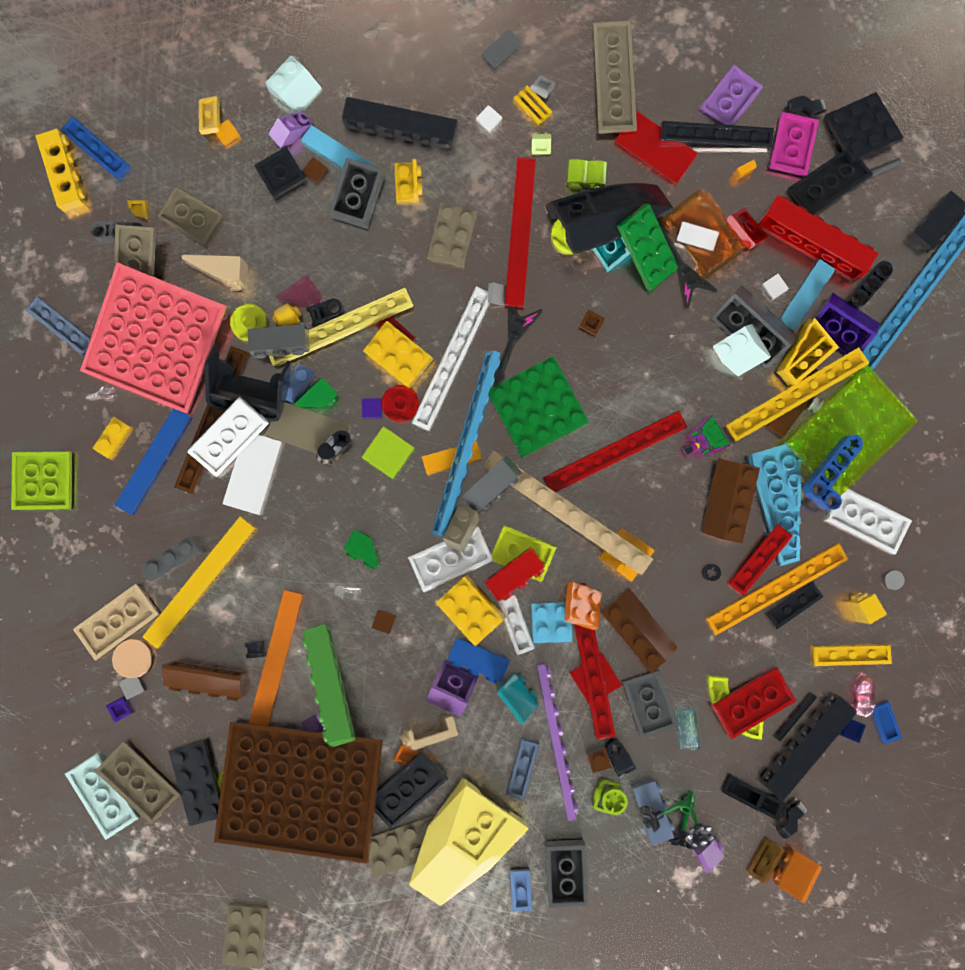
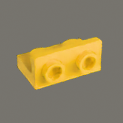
M416 159L409 163H394L396 202L419 201V195H422V183H418V176H421V165H417Z

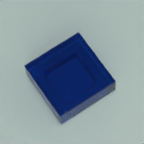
M851 719L839 735L860 743L866 725Z

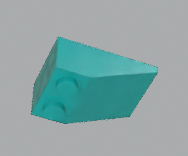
M513 672L496 686L497 694L522 725L539 705L536 701L539 697L533 689L529 691L526 688L525 684L527 682L521 674L516 675Z

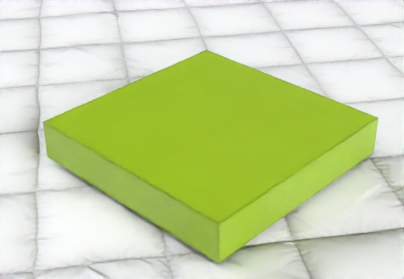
M383 426L361 458L394 479L415 448Z

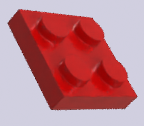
M746 208L737 211L726 219L730 229L740 236L742 244L749 249H752L768 238V235Z

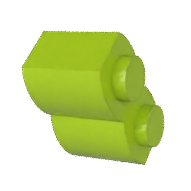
M579 159L569 160L567 186L571 187L572 190H581L585 187L590 188V190L604 187L607 162Z

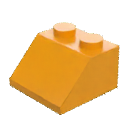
M620 528L617 532V535L651 557L654 553V549L623 528ZM605 550L599 557L601 561L630 582L638 574Z

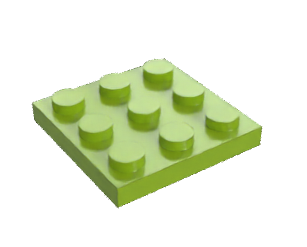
M12 452L11 510L72 509V452Z

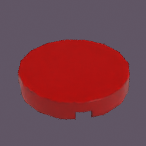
M395 385L384 392L381 399V407L384 414L390 420L404 423L416 415L419 408V399L412 388L405 385Z

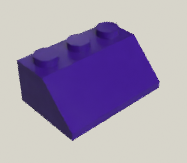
M833 292L814 317L839 347L837 350L844 355L858 347L863 351L877 335L880 327L879 322Z

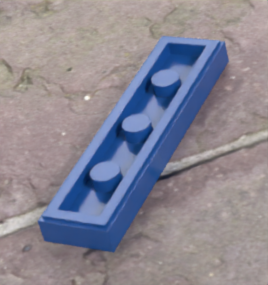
M73 116L60 129L117 180L129 169L130 165Z

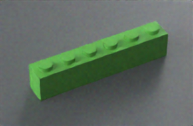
M326 624L304 630L302 643L308 651L306 661L312 669L310 679L312 685L316 687L314 697L316 703L320 705L321 711L318 712L320 722L324 724L325 731H323L324 741L328 742L332 747L355 741L331 630Z

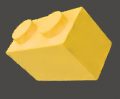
M859 591L851 595V599L846 602L857 622L871 624L887 615L877 596L872 593H861Z

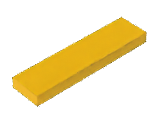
M891 644L812 646L813 666L892 664Z

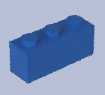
M458 636L448 656V660H451V665L461 668V666L469 668V673L476 676L479 673L486 676V680L495 684L497 681L502 682L510 663V659L479 645L474 646L471 642Z

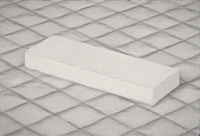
M515 594L505 601L501 599L498 605L500 611L506 616L504 621L516 654L520 655L535 649Z

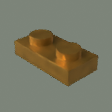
M766 838L747 873L761 883L767 884L785 850Z

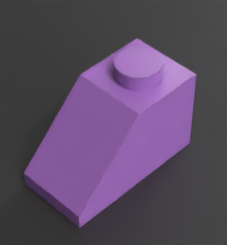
M719 839L707 840V846H702L699 843L698 847H693L696 857L707 873L711 872L724 858L721 852L724 848Z

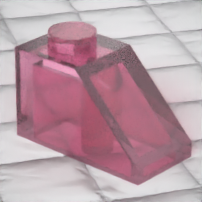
M308 275L276 295L280 303H289L290 305L304 308L319 303L320 299L323 298Z

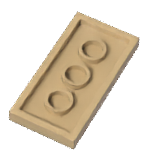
M136 583L73 630L96 661L155 619L160 613L140 585Z

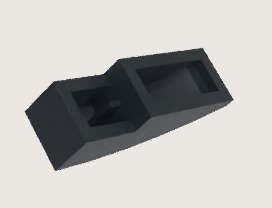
M732 775L729 776L722 793L776 821H779L787 802Z

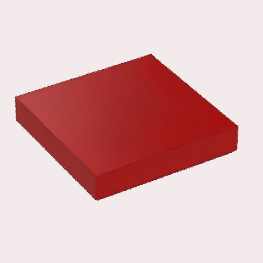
M600 652L607 693L610 694L623 685L603 653ZM581 664L569 673L589 704Z

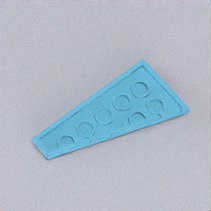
M802 439L746 456L748 464L760 468L756 491L769 533L779 524L793 535L791 540L777 555L779 566L800 561L799 524L801 523L800 474Z

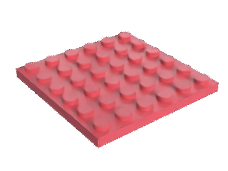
M116 263L80 371L187 414L192 406L205 369V361L212 350L227 306L124 264Z

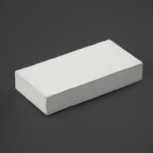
M682 222L676 241L713 251L719 232Z

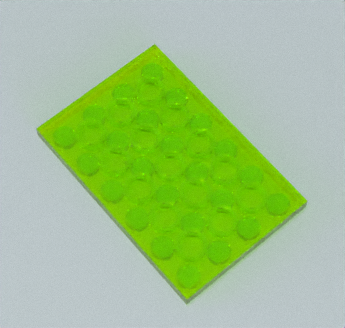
M867 365L858 371L784 443L813 474L842 437L850 435L861 437L863 441L862 449L831 487L841 496L918 421ZM837 455L836 460L839 464L841 462V457ZM826 469L824 474L826 478H829V471Z

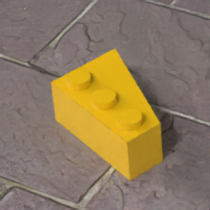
M815 318L806 320L797 335L798 338L792 344L776 371L787 386L797 385L839 348Z

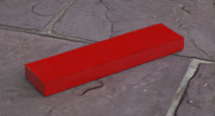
M777 524L728 584L744 596L791 540L793 535Z

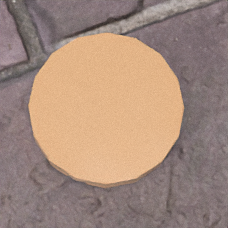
M126 640L119 644L113 652V668L119 675L125 678L141 677L151 666V650L145 643L139 640Z

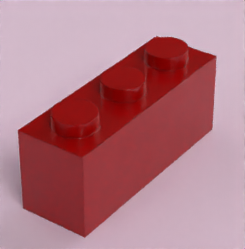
M531 546L486 579L485 584L498 602L501 599L505 601L513 595L512 591L517 587L519 589L525 587L529 583L528 579L532 576L536 578L544 572L545 563Z

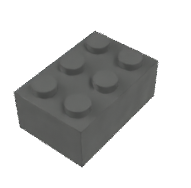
M346 158L329 210L330 216L334 219L368 229L385 177L383 169Z
M584 840L545 841L547 901L549 908L588 906L586 845Z

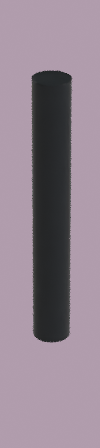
M813 693L807 696L774 736L778 741L781 742L816 700L817 697Z

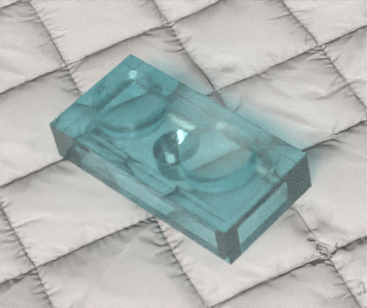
M697 709L676 710L679 748L700 749Z

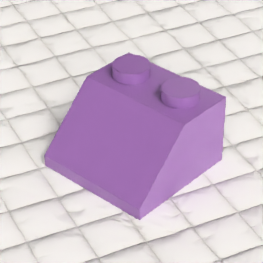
M444 660L425 701L461 717L479 675L476 676L469 673L468 670L453 666L450 662Z

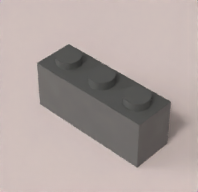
M305 324L248 329V352L258 359L266 358L269 355L275 357H283L285 354L303 355L304 352H310L309 330Z
M506 456L462 497L477 513L482 510L486 512L493 506L491 502L495 498L499 500L507 493L505 489L508 486L512 488L520 481L518 477L523 473Z
M190 535L145 562L140 567L150 583L157 582L205 551L197 537Z

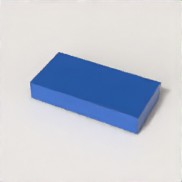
M886 700L869 706L883 744L903 738L889 701Z

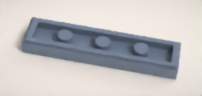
M36 296L25 311L85 357L91 337L42 298Z

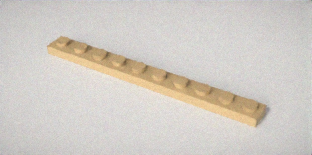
M493 451L483 464V467L490 471L504 457ZM519 468L523 474L518 477L520 481L513 487L514 489L631 569L643 575L653 558Z

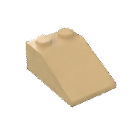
M182 255V259L191 268L230 288V290L240 291L241 288H247L248 265L240 256Z

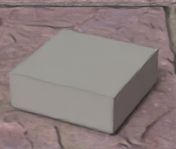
M540 74L531 85L530 90L546 99L556 83Z
M494 282L489 283L488 302L505 305L506 286Z
M140 677L126 678L119 682L126 700L146 691Z

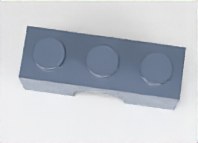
M653 778L631 785L639 808L650 805L655 808V812L668 808L666 802L662 801L660 794L663 793L661 786ZM667 815L659 819L660 828L658 831L653 832L651 827L649 829L645 827L651 845L674 838L672 832L675 831L672 820H668Z

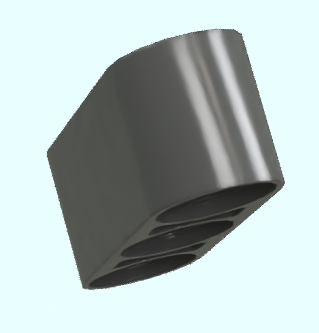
M97 221L91 224L89 231L100 243H115V225L144 226L138 222ZM104 229V233L98 236L99 230Z

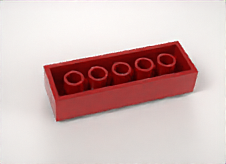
M777 195L758 223L764 230L816 260L824 261L833 267L835 271L855 282L868 273L879 254L874 251L875 249L872 246L862 244L855 236L841 232L839 227L829 225L824 222L822 217L808 213L806 208L796 206L785 196Z

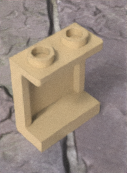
M448 714L439 715L440 728L413 736L411 729L401 728L400 739L402 744L406 745L407 748L416 750L458 736L453 716Z

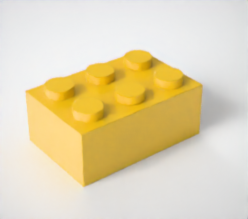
M388 321L383 324L363 350L364 353L409 388L414 385L434 359Z
M468 574L436 602L474 646L506 618Z

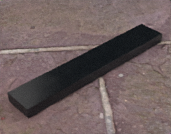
M661 121L660 141L772 148L774 128Z

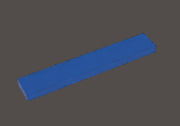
M174 408L172 409L116 501V507L133 515L191 420V416Z

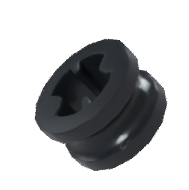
M708 564L703 568L702 575L707 581H717L721 576V569L715 564ZM713 567L716 575L710 578V574H707V571Z

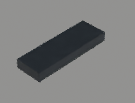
M810 581L765 612V615L774 628L779 629L824 596L816 584Z

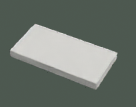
M239 396L187 452L217 477L269 422Z
M257 435L236 458L223 500L224 505L258 515L261 514L283 442Z
M841 486L838 494L842 498V504L836 510H829L825 521L895 555L912 520L849 488Z
M478 526L475 528L464 553L446 546L443 541L408 557L423 592H427L494 562Z

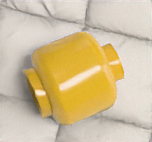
M286 303L274 310L272 319L276 326L300 324L298 317L302 315L296 306L292 307L289 303Z

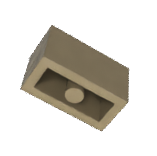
M459 504L443 536L446 546L464 553L480 520L477 511Z

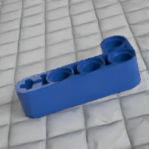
M858 435L842 437L804 484V494L821 509L836 510L841 506V496L831 487L862 449L863 441ZM837 455L841 457L840 464L836 460ZM826 469L829 471V478L825 477ZM814 484H815V485L817 486V488H818L817 493H814V492H813V485H814ZM828 497L832 499L831 506L827 503Z

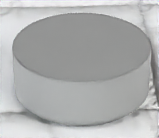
M891 570L885 573L883 583L888 589L897 590L904 585L905 579L901 572Z

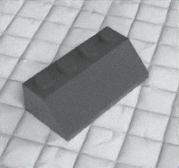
M743 285L711 318L729 335L752 324L771 356L760 363L766 369L788 350L798 338L790 328Z

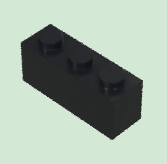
M952 190L949 191L908 238L924 252L931 248L934 250L941 243L940 238L942 235L946 236L954 228L952 226L954 221L958 222L965 215V201Z

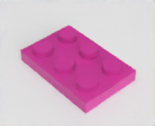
M782 112L769 168L806 176L819 120Z

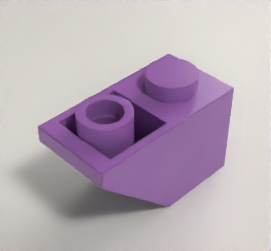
M301 110L278 117L269 135L282 148L296 142L307 132L311 125L314 126V123Z

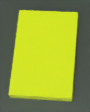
M503 525L491 556L495 563L505 566L532 546L545 563V567L541 575L536 578L532 576L531 578L542 582L557 547Z

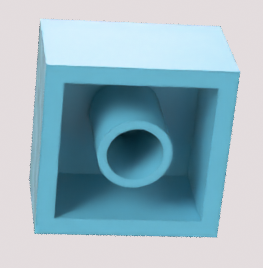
M566 602L531 603L533 643L572 642V623L564 621Z

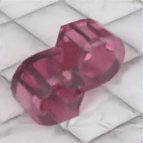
M867 675L858 677L854 685L855 698L853 707L858 711L857 714L862 717L870 716L875 708L874 694L876 685L871 677Z

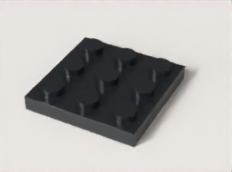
M877 92L827 113L824 117L850 164L895 145L904 138Z

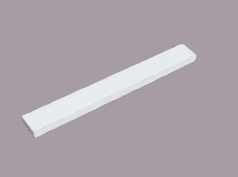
M477 286L475 287L412 421L413 424L430 431L489 306L488 291Z

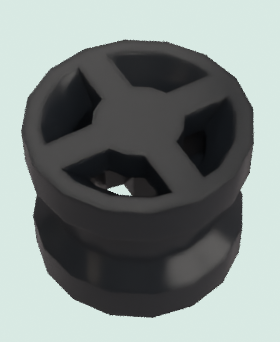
M264 641L246 642V658L264 657Z

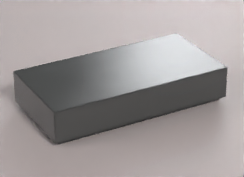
M508 29L482 53V57L495 69L522 45V42Z

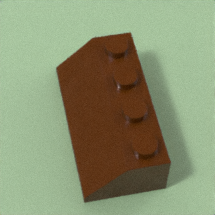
M718 458L701 533L723 540L743 543L759 476V467Z
M629 587L600 610V614L650 673L666 662L678 648Z
M177 661L162 664L163 684L170 687L169 690L181 691V689L189 690L188 693L190 694L204 692L208 693L207 696L215 698L223 695L227 696L228 700L238 701L239 698L245 696L248 673Z

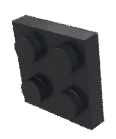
M287 146L254 165L274 199L307 181Z

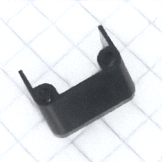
M214 344L205 361V400L209 406L226 411L240 396L267 421L276 422L282 415L290 384L291 361H286L281 374H273L270 382L234 374L233 365L228 361L219 359V344Z

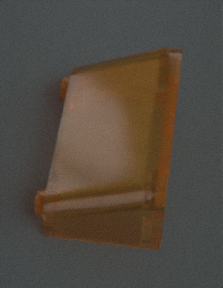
M699 188L676 206L673 211L662 217L665 220L663 224L669 232L673 231L679 234L682 222L719 232L713 251L684 243L697 261L698 268L696 271L701 278L709 279L749 251L748 247L742 244L740 236L730 229L726 215L706 189Z

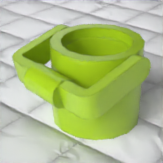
M604 778L600 779L592 797V807L597 811L611 815L623 813L627 808L628 800L624 791L620 788L621 784ZM604 783L610 784L603 789ZM600 799H601V803H602V805H603V808L597 806V805H598V802L600 801Z

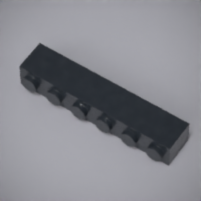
M346 97L342 114L343 124L349 129L356 130L360 128L368 133L379 132L384 136H398L406 141H412L413 139L425 145H430V143L437 144L440 148L444 149L454 147L458 129L457 119Z
M834 694L825 700L824 707L813 714V720L809 725H805L800 730L799 737L788 744V750L784 755H780L775 760L774 767L771 770H767L762 776L763 780L761 783L782 801L787 798L858 712L841 696Z

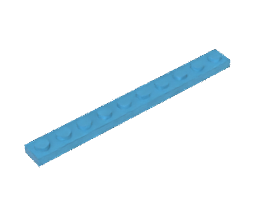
M965 215L958 221L879 327L877 335L862 351L869 362L862 369L868 374L873 371L965 247Z
M493 350L487 351L431 532L432 534L444 536L450 524L451 515L455 512V502L461 493L460 485L467 473V462L473 453V442L478 437L477 429L483 420V409L489 400V389L494 383V373L500 364V352Z

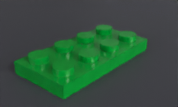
M643 204L617 225L647 289L652 290L678 269V265L650 204Z

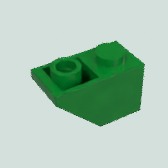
M354 529L343 548L347 552L346 556L354 560L358 557L364 561L363 565L370 569L374 567L379 568L380 561L373 538Z

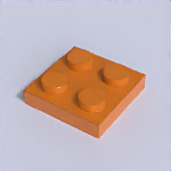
M575 582L568 583L564 621L592 630L599 629L602 592Z

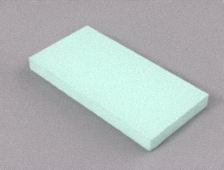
M98 752L65 773L106 840L139 819L140 815L95 772L105 761L101 752Z

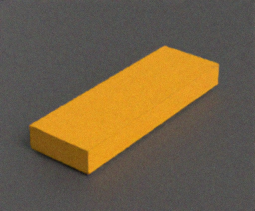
M477 441L473 442V453L467 464L482 460ZM457 447L422 456L427 475L451 469Z

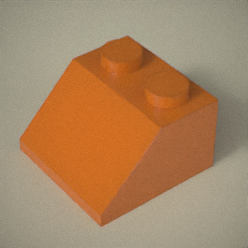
M790 846L789 850H786L783 854V862L780 868H777L774 873L773 882L788 894L805 903L822 866L812 857Z

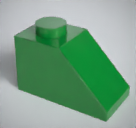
M320 377L293 405L296 407H325L326 405L330 407L337 400L335 397L338 393Z

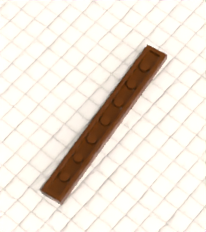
M230 346L225 361L233 365L234 374H242L250 353ZM207 404L191 446L225 412L224 410L213 408ZM189 453L186 456L174 487L194 494L204 466Z

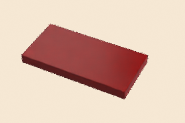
M636 111L637 130L621 132L615 143L676 185L698 153L682 142L660 141L661 127Z
M774 667L711 704L728 737L733 740L796 702V699L778 667Z

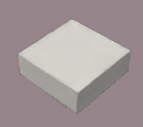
M488 105L476 118V121L490 133L502 121V116Z
M776 274L761 285L771 300H774L789 289L779 274Z

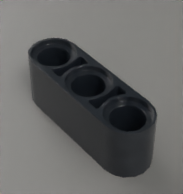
M881 261L875 265L847 296L846 301L857 309L865 305L891 276L893 272L892 264L888 261ZM878 268L884 270V275L879 273ZM866 282L872 284V289L866 286ZM854 296L859 297L860 304L854 301Z

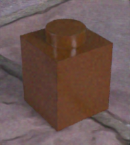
M604 745L586 750L592 773L612 768Z

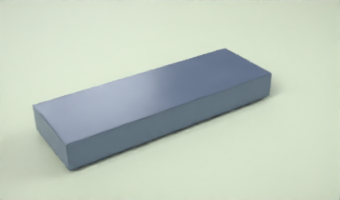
M521 737L506 790L507 796L525 800L540 745L539 742Z

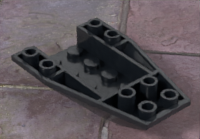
M624 183L599 187L560 198L546 204V209L552 219L559 218L566 230V243L572 253L576 254L610 244L621 238L622 236L617 225L645 203L650 204L656 219L673 211V206L658 185Z

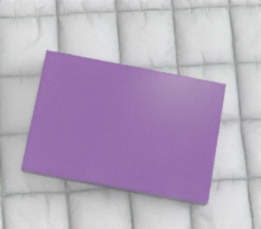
M733 64L699 110L717 124L734 125L764 86Z

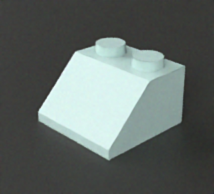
M292 56L265 82L269 92L293 113L303 110L322 90L321 86L306 68Z
M752 324L743 327L713 346L722 363L737 376L771 357Z

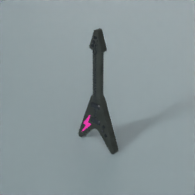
M658 222L678 265L684 308L688 309L694 289L697 288L711 293H716L717 289L684 263L668 235L669 230Z
M508 306V342L497 371L494 373L493 387H496L505 377L504 371L515 342L542 314V309L526 316H520L516 307Z

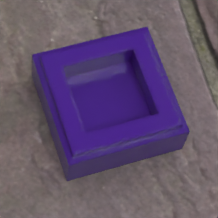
M381 398L362 399V418H382Z
M125 696L106 705L114 723L134 713Z

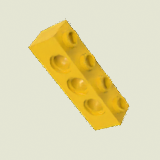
M58 129L35 135L57 207L65 212L84 206V198L86 197L84 190L78 183L80 176L73 167L75 160L72 153L68 150L69 141L67 136ZM60 149L59 153L54 155L55 151ZM62 167H65V170L62 173H59L60 169ZM71 184L70 189L65 191V187Z

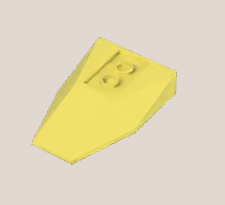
M463 778L429 823L409 885L441 906L490 870L529 829L525 820L511 810L507 812L483 796L479 788Z

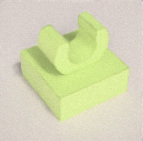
M547 132L545 134H532V154H551V134Z

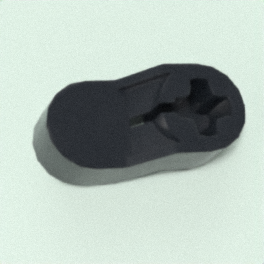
M802 95L787 102L790 114L802 112L811 118L827 111L824 99L812 101Z
M339 430L332 434L326 442L318 447L316 453L317 460L323 464L333 461L349 446L351 440L349 433Z
M796 800L786 807L785 819L776 827V830L783 839L789 838L798 831V820L807 812L806 807L800 800Z

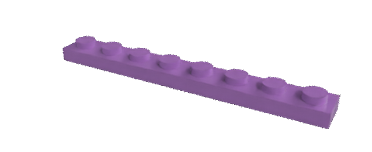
M539 663L536 665L568 821L576 820L575 813H578L576 801H572L571 794H574V787L572 782H568L567 775L571 773L569 763L564 762L563 755H567L565 744H561L559 737L563 736L561 724L556 722V717L559 716L557 705L552 703L555 693L553 686H549L548 678H551L549 666L545 667L544 663Z

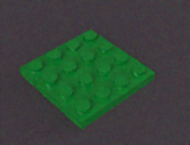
M554 355L489 389V398L521 458L589 423Z

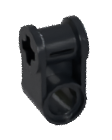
M332 298L307 307L306 311L310 313L313 322L311 324L312 327H317L344 315L345 308L338 299ZM336 304L339 305V310L336 313H332L331 307Z
M616 738L608 739L605 743V748L618 777L620 778L635 770L636 766L624 745ZM613 745H616V746H617V747H616V749H617L616 752L613 751V747H612Z

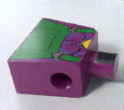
M711 414L686 435L689 443L681 448L687 457L696 452L698 457L702 458L725 449L732 444L714 415Z

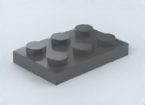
M660 670L622 681L641 738L678 726Z

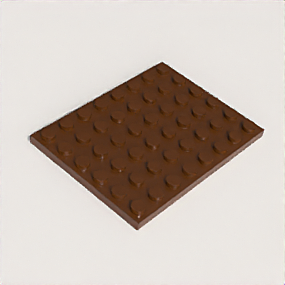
M230 722L214 842L365 864L369 863L383 740L355 737V741L332 747L328 742L324 741L322 732Z

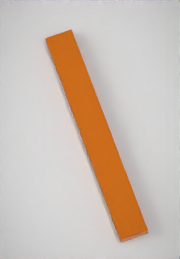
M288 590L283 591L248 724L269 726L304 594Z

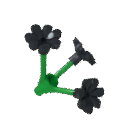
M688 792L687 797H684L679 803L663 811L654 812L651 807H643L644 813L641 816L643 820H646L645 827L647 829L651 827L653 832L658 831L660 828L659 819L663 818L664 815L678 808L684 812L682 830L679 832V837L668 840V842H671V845H680L693 850V847H698L699 843L702 846H707V840H714V836L711 834L712 828L710 826L704 827L703 824L698 822L694 807L696 795L693 792ZM691 813L695 825L689 829L690 833L687 834L686 828L689 814Z

